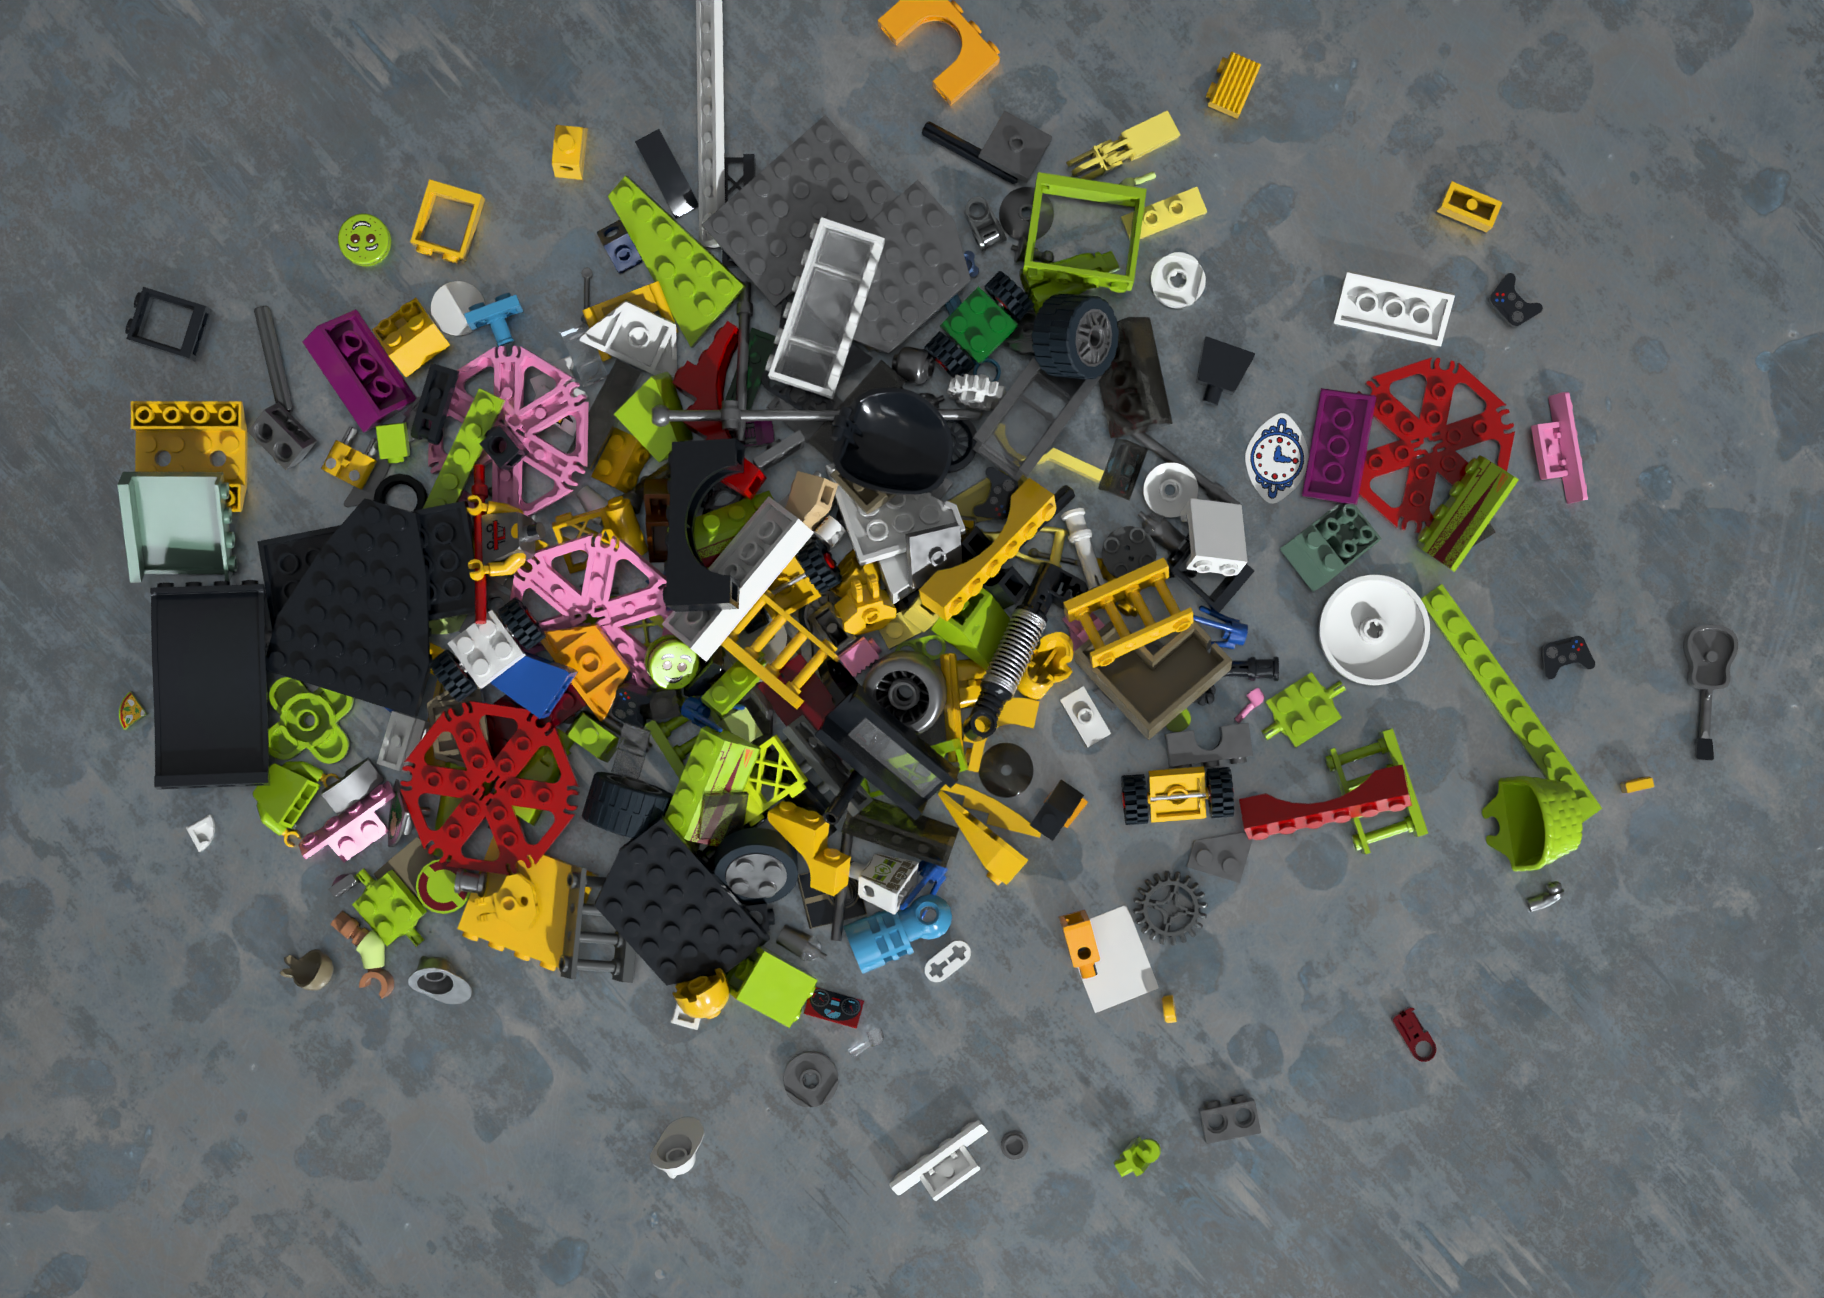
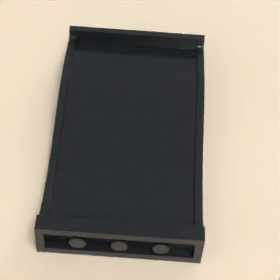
M244 580L242 585H230V581L213 582L214 586H202V582H186L185 587H174V583H158L157 587L150 588L155 727L154 787L157 790L270 786L265 587L263 584H258L257 580Z

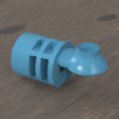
M928 894L918 897L912 902L910 907L897 911L896 914L886 910L878 911L872 916L863 917L843 927L857 963L864 974L886 965L891 960L895 961L903 955L914 953L910 943L919 938L930 940L945 934L951 926L952 913L950 906L944 899ZM934 910L936 917L933 921L925 922L922 920L921 917L924 911Z

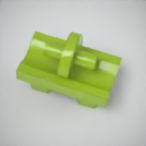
M1138 1136L1133 1139L1119 1155L1120 1158L1114 1161V1165L1121 1177L1132 1171L1136 1177L1143 1174L1148 1166L1159 1158L1161 1154L1160 1145L1151 1138L1142 1140Z

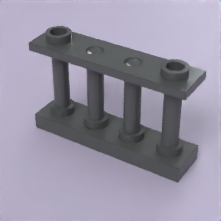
M801 715L782 730L787 736V739L782 743L788 752L795 746L805 758L798 765L804 774L813 768L823 780L816 786L822 795L831 790L837 796L851 772L830 748L814 736L817 731L805 716ZM768 747L765 760L775 762L779 758V752L776 748L772 750ZM764 765L763 775L770 766ZM861 785L850 800L845 811H848L852 817L873 801ZM786 796L783 798L786 802H791ZM829 824L828 837L837 831L834 825Z
M571 866V872H569L567 877L569 896L563 955L559 959L561 977L576 979L577 970L611 972L612 980L633 983L636 951L618 931H615V933L581 931L582 915L603 916L594 906L595 904L584 903L585 887L602 888L606 877L586 876L587 868ZM579 943L613 944L615 947L614 959L612 961L578 959Z

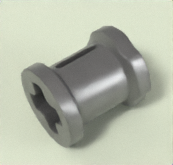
M459 868L455 878L454 892L477 893L478 896L483 897L487 883V872L476 874L464 872L463 869Z

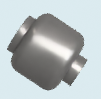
M903 347L899 354H895L893 357L892 370L896 371L899 381L923 384L926 379L932 377L934 358L930 357L926 349Z

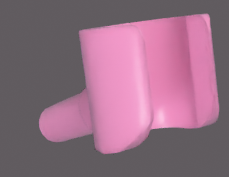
M1257 687L1246 695L1250 703L1234 718L1238 723L1251 710L1263 702L1264 694L1260 688Z

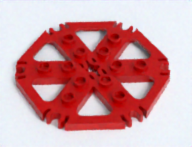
M1432 357L1371 377L1377 383V388L1372 381L1368 380L1365 383L1370 388V395L1376 396L1373 417L1399 440L1366 452L1359 496L1395 528H1398L1400 517L1403 519L1400 524V529L1403 531L1406 530L1407 522L1413 521L1416 525L1415 533H1420L1422 530V522H1424V528L1426 526L1429 528L1435 519L1430 512V503L1436 474L1451 486L1457 481L1461 482L1465 476V468L1469 462L1458 454L1457 450L1494 439L1500 445L1497 466L1507 471L1515 431L1507 434L1504 433V431L1513 428L1514 423L1505 425L1501 422V417L1510 413L1509 409L1496 411L1497 408L1506 406L1501 399L1460 363H1457L1455 374L1452 372L1455 368V362L1450 361L1448 369L1442 370L1439 366L1440 358L1434 360L1433 369H1431ZM1416 374H1421L1425 377L1426 383L1419 418L1390 393L1389 388L1392 382ZM1456 384H1466L1485 401L1486 409L1483 413L1447 424L1453 390ZM1439 432V435L1432 436V434ZM1424 438H1427L1429 442L1441 440V443L1435 444L1431 448L1432 453H1428L1426 449L1414 451L1415 448L1420 447L1424 443ZM1412 440H1418L1417 442L1411 443ZM1441 448H1444V449H1445V450L1440 451V452L1437 451L1438 449H1441ZM1408 467L1401 505L1397 508L1390 507L1371 490L1370 482L1375 477Z
M469 701L473 709V713H470L469 704L464 702L461 703L464 709V713L461 716L456 715L453 707L449 708L448 714L452 719L450 721L446 711H444L404 761L414 763L415 767L407 765L402 768V770L412 773V779L410 781L402 780L400 784L406 787L412 786V790H400L423 848L426 849L427 845L433 840L435 844L430 846L428 853L432 854L437 848L443 851V857L439 860L440 863L447 861L451 855L452 858L446 866L511 875L507 864H510L511 871L516 874L518 873L517 861L522 860L525 862L527 869L531 868L532 862L528 857L531 855L536 865L575 816V814H569L564 810L573 811L577 809L578 806L568 803L569 795H579L580 792L575 789L568 790V786H580L557 728L554 727L549 735L546 734L552 727L551 722H548L545 727L540 728L537 725L538 717L533 715L531 721L528 720L531 712L527 709ZM485 715L512 718L518 724L517 731L495 759L480 725V719ZM447 731L454 736L467 770L426 763V752L442 732ZM541 746L551 748L561 772V778L558 782L552 783L517 778ZM499 776L494 787L497 790L496 794L489 793L481 800L486 790V787L483 785L484 782L491 783ZM479 788V791L474 795L473 793ZM424 793L464 798L438 830H431L427 826L418 803L419 797ZM513 806L546 810L553 813L555 817L553 825L537 844L531 845L527 842ZM485 817L500 852L498 859L495 861L467 858L462 854L461 850L462 846Z

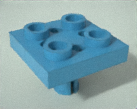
M510 293L494 298V303L486 306L484 302L470 306L468 308L470 312L464 313L466 321L472 330L490 324L498 347L514 341L506 318L524 312L517 295L511 296Z

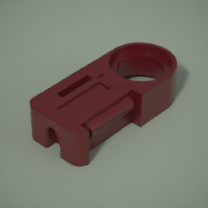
M1407 1007L1393 1015L1391 1021L1411 1055L1421 1062L1430 1061L1436 1054V1044L1427 1030L1423 1031L1424 1028L1415 1013L1412 1012L1415 1009ZM1420 1041H1427L1431 1046V1051L1427 1056L1421 1057L1416 1053L1415 1048Z

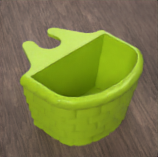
M1527 776L1499 779L1498 794L1482 809V816L1485 819L1495 817L1498 820L1500 826L1498 835H1488L1486 842L1490 847L1501 852L1509 859L1513 871L1541 869L1545 865L1553 863L1558 858L1578 848L1583 830L1581 809L1573 788L1567 782Z

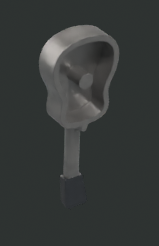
M1714 624L1695 627L1687 633L1684 639V652L1689 663L1688 683L1691 687L1702 690L1699 738H1696L1695 748L1696 760L1712 761L1714 759L1713 741L1710 739L1713 690L1728 687L1731 678L1730 667L1738 651L1736 634L1727 627Z

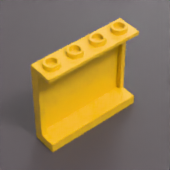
M494 836L484 858L487 861H495L500 855ZM544 854L535 865L533 858L529 855L532 867L527 869L525 862L519 860L516 863L518 873L516 874L521 873L535 885L540 912L532 928L517 931L505 920L498 921V919L477 922L476 916L483 913L496 912L495 902H489L481 906L474 905L473 899L481 897L477 893H471L457 929L463 931L462 936L473 941H478L479 938L489 941L488 946L499 951L508 948L515 951L513 956L525 961H529L530 957L541 961L539 966L555 971L556 967L559 968V959L563 955L569 896L567 877L569 872H571V866L576 865ZM507 864L508 871L511 875H514L510 869V864ZM589 870L586 872V876H599V874ZM487 872V883L483 897L499 892L506 876L509 875ZM585 887V904L588 901L589 895L593 887ZM523 896L521 903L526 906L528 899Z

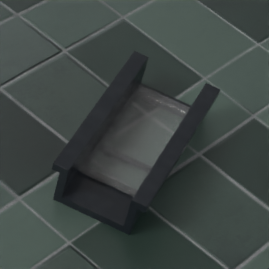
M859 684L825 716L814 736L916 820L922 815L927 801L945 784L951 788L958 782L957 776L960 768L958 766L955 768L864 691L865 688Z

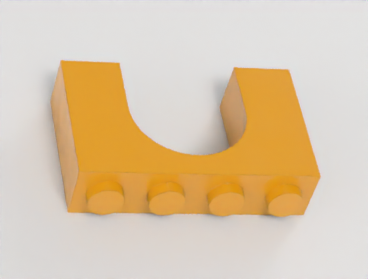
M899 0L878 19V27L895 46L918 26L930 21L948 24L960 37L962 48L958 58L936 77L932 83V87L950 106L999 64L1000 57L998 54L1000 51L990 40L986 43L980 36L982 33L980 28L972 20L967 22L961 15L963 13L962 8L954 0L951 2L949 0Z

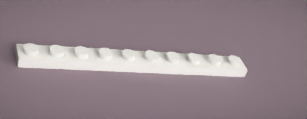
M696 0L699 242L706 249L720 246L701 224L725 204L722 0Z

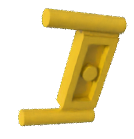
M659 281L582 310L589 329L625 300L652 313L659 310L661 317L675 323ZM597 349L602 362L612 358L610 354Z

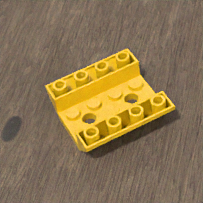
M131 401V429L136 431L135 472H223L224 482L229 483V498L226 499L227 507H231L232 512H242L247 489L248 437L243 402ZM167 451L171 455V461L167 466L162 467L158 464L157 457L159 453ZM222 451L226 456V461L222 466L216 467L212 463V456L214 453Z

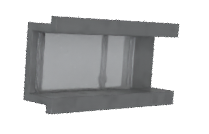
M1034 356L974 435L973 439L977 443L973 450L1017 482L1022 475L1028 477L1102 376H1098L1096 379L1052 376L1040 368Z

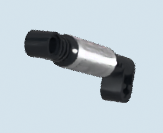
M1047 562L1040 563L1022 604L1018 605L1014 610L1002 640H1000V644H998V648L995 650L996 653H994V657H992V661L989 663L990 666L987 667L988 670H986V674L981 680V695L978 696V701H976L969 717L964 721L963 732L968 739L975 742L982 741L996 731L998 717L1004 708L1003 705L1014 696L1023 672L1027 668L1029 659L1033 655L1035 646H1037V642H1039V638H1041V634L1045 629L1048 621L1046 615L1051 604L1064 609L1063 602L1071 599L1069 589L1072 590L1073 597L1087 592L1088 587L1083 580ZM1061 582H1063L1064 585L1061 589L1063 593L1059 595L1057 591L1061 585ZM976 719L984 723V732H980L975 727Z

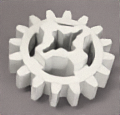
M964 374V377L955 375V378H950L947 394L950 395V399L956 400L957 404L963 403L966 409L990 411L991 408L995 409L1008 391H1005L1004 386H998L999 382H991L986 375Z

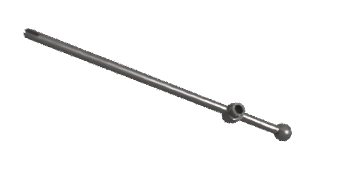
M735 400L722 401V409L669 410L664 405H656L652 408V423L662 427L669 424V421L722 422V430L731 431L739 429L740 421L834 420L835 415L839 414L840 409L741 410L738 409V401ZM937 409L945 420H978L983 415L980 409Z

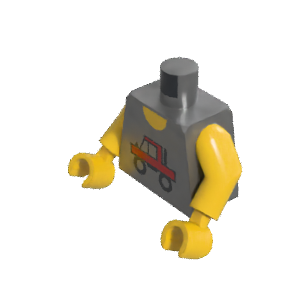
M475 495L467 498L470 502L478 503L476 508L467 507V511L471 515H478L482 511L486 512L485 515H482L483 564L477 559L470 560L468 568L479 569L476 572H470V577L478 581L485 574L489 576L514 574L526 560L534 557L535 540L543 539L546 534L543 524L541 522L534 523L532 518L524 515L521 509L512 505L494 501L482 503L481 499Z

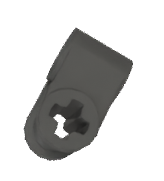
M982 197L971 198L965 206L964 214L972 229V234L981 252H984L986 247L1000 240L1004 242L1007 238L986 199ZM973 204L982 205L985 210L984 215L981 217L972 216L969 211L970 206Z

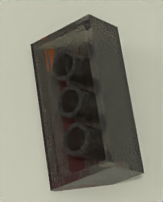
M1127 317L1117 321L1119 335L1116 354L1110 367L1106 369L1099 380L1110 437L1118 438L1153 431L1173 424L1150 317Z

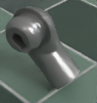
M1558 881L1550 882L1546 887L1548 892L1527 898L1526 904L1529 911L1533 912L1548 907L1562 899L1564 889H1562L1561 883Z

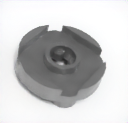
M804 1052L795 1056L788 1063L784 1071L785 1091L794 1103L802 1107H817L826 1104L834 1096L838 1087V1072L834 1063L827 1056L818 1052ZM812 1072L816 1073V1080L819 1083L816 1086L811 1084L807 1087L805 1085L806 1079L803 1076L806 1073L808 1075L812 1074Z

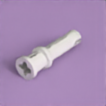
M1075 508L1063 513L1061 519L1066 522L1070 534L1068 536L1069 542L1075 545L1089 587L1088 590H1092L1105 583L1090 541L1092 531L1087 528L1084 519L1085 510L1084 508Z

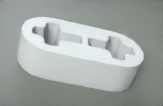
M954 940L926 962L925 974L927 978L933 982H941L953 974L970 959L971 949L965 941ZM955 945L958 948L964 946L966 948L963 952L964 959L961 960L959 957H956L950 962L948 957L954 953L952 947ZM945 960L948 964L942 968L943 975L940 977L937 974L932 976L929 973L932 970L930 965L934 962L939 965Z

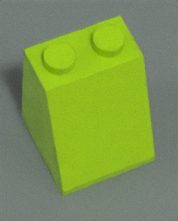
M668 372L651 376L614 413L620 422L659 463L668 460L669 452L672 451V442L691 441L693 439L691 431L682 421H669V424L662 427L652 423V408L656 405H664L669 410H683L676 388L672 384V377Z
M758 946L755 952L725 973L730 987L729 994L736 1000L788 1028L800 1017L801 1008L807 998L813 995L816 988L815 984L818 981L805 970L764 946Z

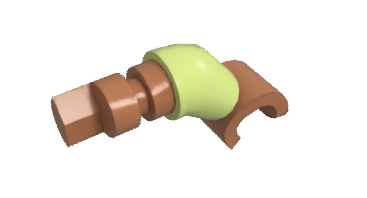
M342 910L330 925L345 938L353 939L351 943L357 947L356 951L360 953L364 969H368V972L362 976L359 982V988L370 985L371 979L376 978L381 982L382 987L379 996L383 999L391 994L394 989L393 976L385 969H381V967L385 966V944L374 930L369 931L365 927L361 929V924Z

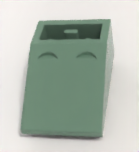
M1339 502L1282 546L1280 550L1314 592L1378 543L1381 537L1356 505Z

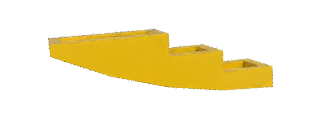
M958 783L951 788L945 784L940 789L964 795L962 807L988 813L986 821L988 825L1039 838L1041 836V833L1031 827V823L1024 817L990 796Z

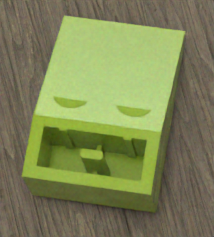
M982 588L976 596H972L964 604L959 614L953 615L947 622L939 617L931 630L982 668L988 670L987 667L990 666L989 663L992 661L994 653H996L995 650L998 648V644H1000V640H1002V636L1011 618L992 594Z

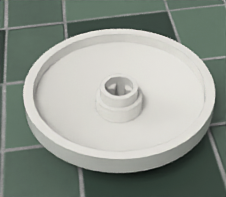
M1365 575L1344 583L1328 598L1319 619V641L1328 662L1342 676L1364 685H1383L1405 677L1420 663L1429 644L1430 621L1422 600L1408 585L1385 575Z

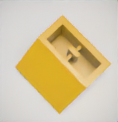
M417 298L403 304L398 311L380 321L372 329L388 356L405 377L450 346L441 330Z

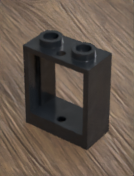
M143 287L142 292H138L134 300V308L136 310L133 319L130 318L127 322L125 333L128 335L126 339L133 343L195 362L211 309L195 302ZM153 299L193 311L181 349L142 337Z
M1188 533L1185 537L1186 543L1180 550L1178 548L1175 549L1167 558L1169 572L1210 609L1219 613L1254 573V570L1246 563L1238 575L1226 576L1214 592L1208 596L1178 569L1191 554Z

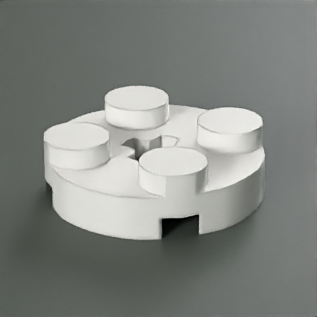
M1174 252L1160 259L1155 264L1150 277V285L1154 297L1162 304L1171 308H1183L1192 305L1203 293L1206 283L1204 270L1196 258L1182 252ZM1177 273L1182 274V279L1186 280L1185 285L1180 284L1179 288L1174 287V283L1170 281V277H1175Z

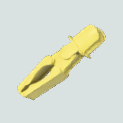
M1167 110L1123 131L1118 137L1119 140L1112 142L1109 139L1097 146H1093L1091 150L1067 161L1066 164L1068 167H1072L1091 157V160L1079 165L1071 173L1073 177H1076L1096 167L1097 170L1080 178L1092 180L1124 164L1123 160L1129 157L1130 161H1133L1181 135ZM1122 147H1124L1125 150H1122V151H1120V152H1117V150H1119V149H1121Z

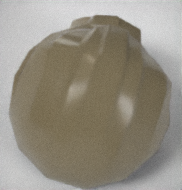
M314 949L306 953L299 960L292 955L284 957V962L290 969H283L279 973L281 976L293 978L294 983L305 990L318 991L329 983L334 967L332 959L325 952Z

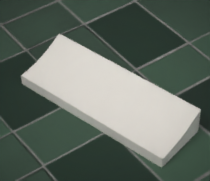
M768 497L708 568L711 572L731 575L740 581L739 609L672 611L662 625L707 662L814 532L796 516Z

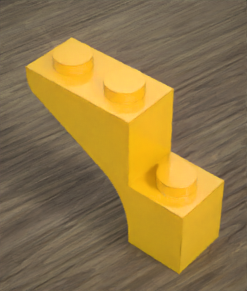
M781 801L768 811L769 823L806 860L810 870L811 888L835 896L848 885L851 856L843 854L837 849L827 847L829 823L824 820L823 816L815 811H808L796 806L792 802Z

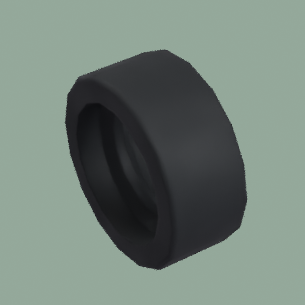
M400 473L390 475L382 480L375 490L374 501L385 504L386 494L394 485L404 484L410 486L417 496V504L413 511L423 509L428 498L427 491L421 482L410 475Z

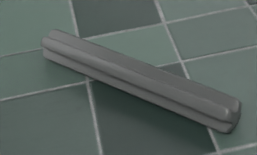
M259 306L254 309L275 403L279 402L289 412L293 409L270 308L268 306Z

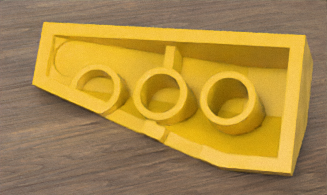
M940 790L938 793L940 799L984 867L989 871L986 876L998 886L1001 882L1007 885L1027 863L1028 859L945 792Z

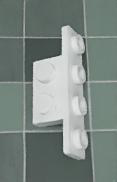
M980 1120L966 1124L961 1129V1133L954 1138H948L941 1142L939 1148L933 1153L920 1157L915 1166L908 1171L899 1172L889 1186L897 1195H900L921 1180L931 1197L937 1201L980 1170V1167L966 1147L986 1134L988 1130Z

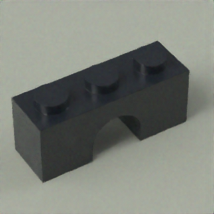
M977 526L966 530L965 534L961 535L962 564L980 555L992 544ZM1012 566L1007 569L1001 568L996 576L991 577L983 584L982 588L992 594L1002 609H1006L1015 605L1029 589L1030 585Z

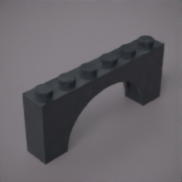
M736 438L672 442V451L668 455L671 478L667 481L670 505L666 508L669 531L665 535L668 556L664 562V572L667 576L666 587L663 589V600L666 606L675 612L739 609L740 581L731 575L711 572L699 556L694 537L696 515L706 494L724 478L744 473L745 446Z

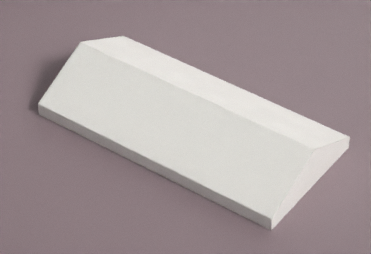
M1347 271L1339 294L1334 324L1441 347L1455 294Z

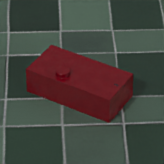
M798 654L779 671L778 679L784 684L788 681L792 682L807 664V661L801 654ZM815 672L800 688L802 692L798 696L804 702L798 709L794 708L764 681L757 685L786 727L801 715H804L814 729L818 731L825 716L836 707L832 702L831 694ZM856 733V735L860 737L864 742H867L864 736H862L860 733Z

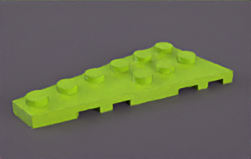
M625 175L608 195V198L654 282L659 281L670 311L691 348H694L746 288V285L629 176Z

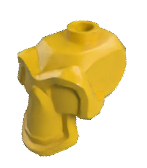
M1054 632L1041 638L1040 643H1037L1027 668L1023 672L1021 681L1017 685V690L1023 696L1032 700H1040L1055 682H1061L1072 674L1073 671L1067 663L1073 659V642L1067 634Z

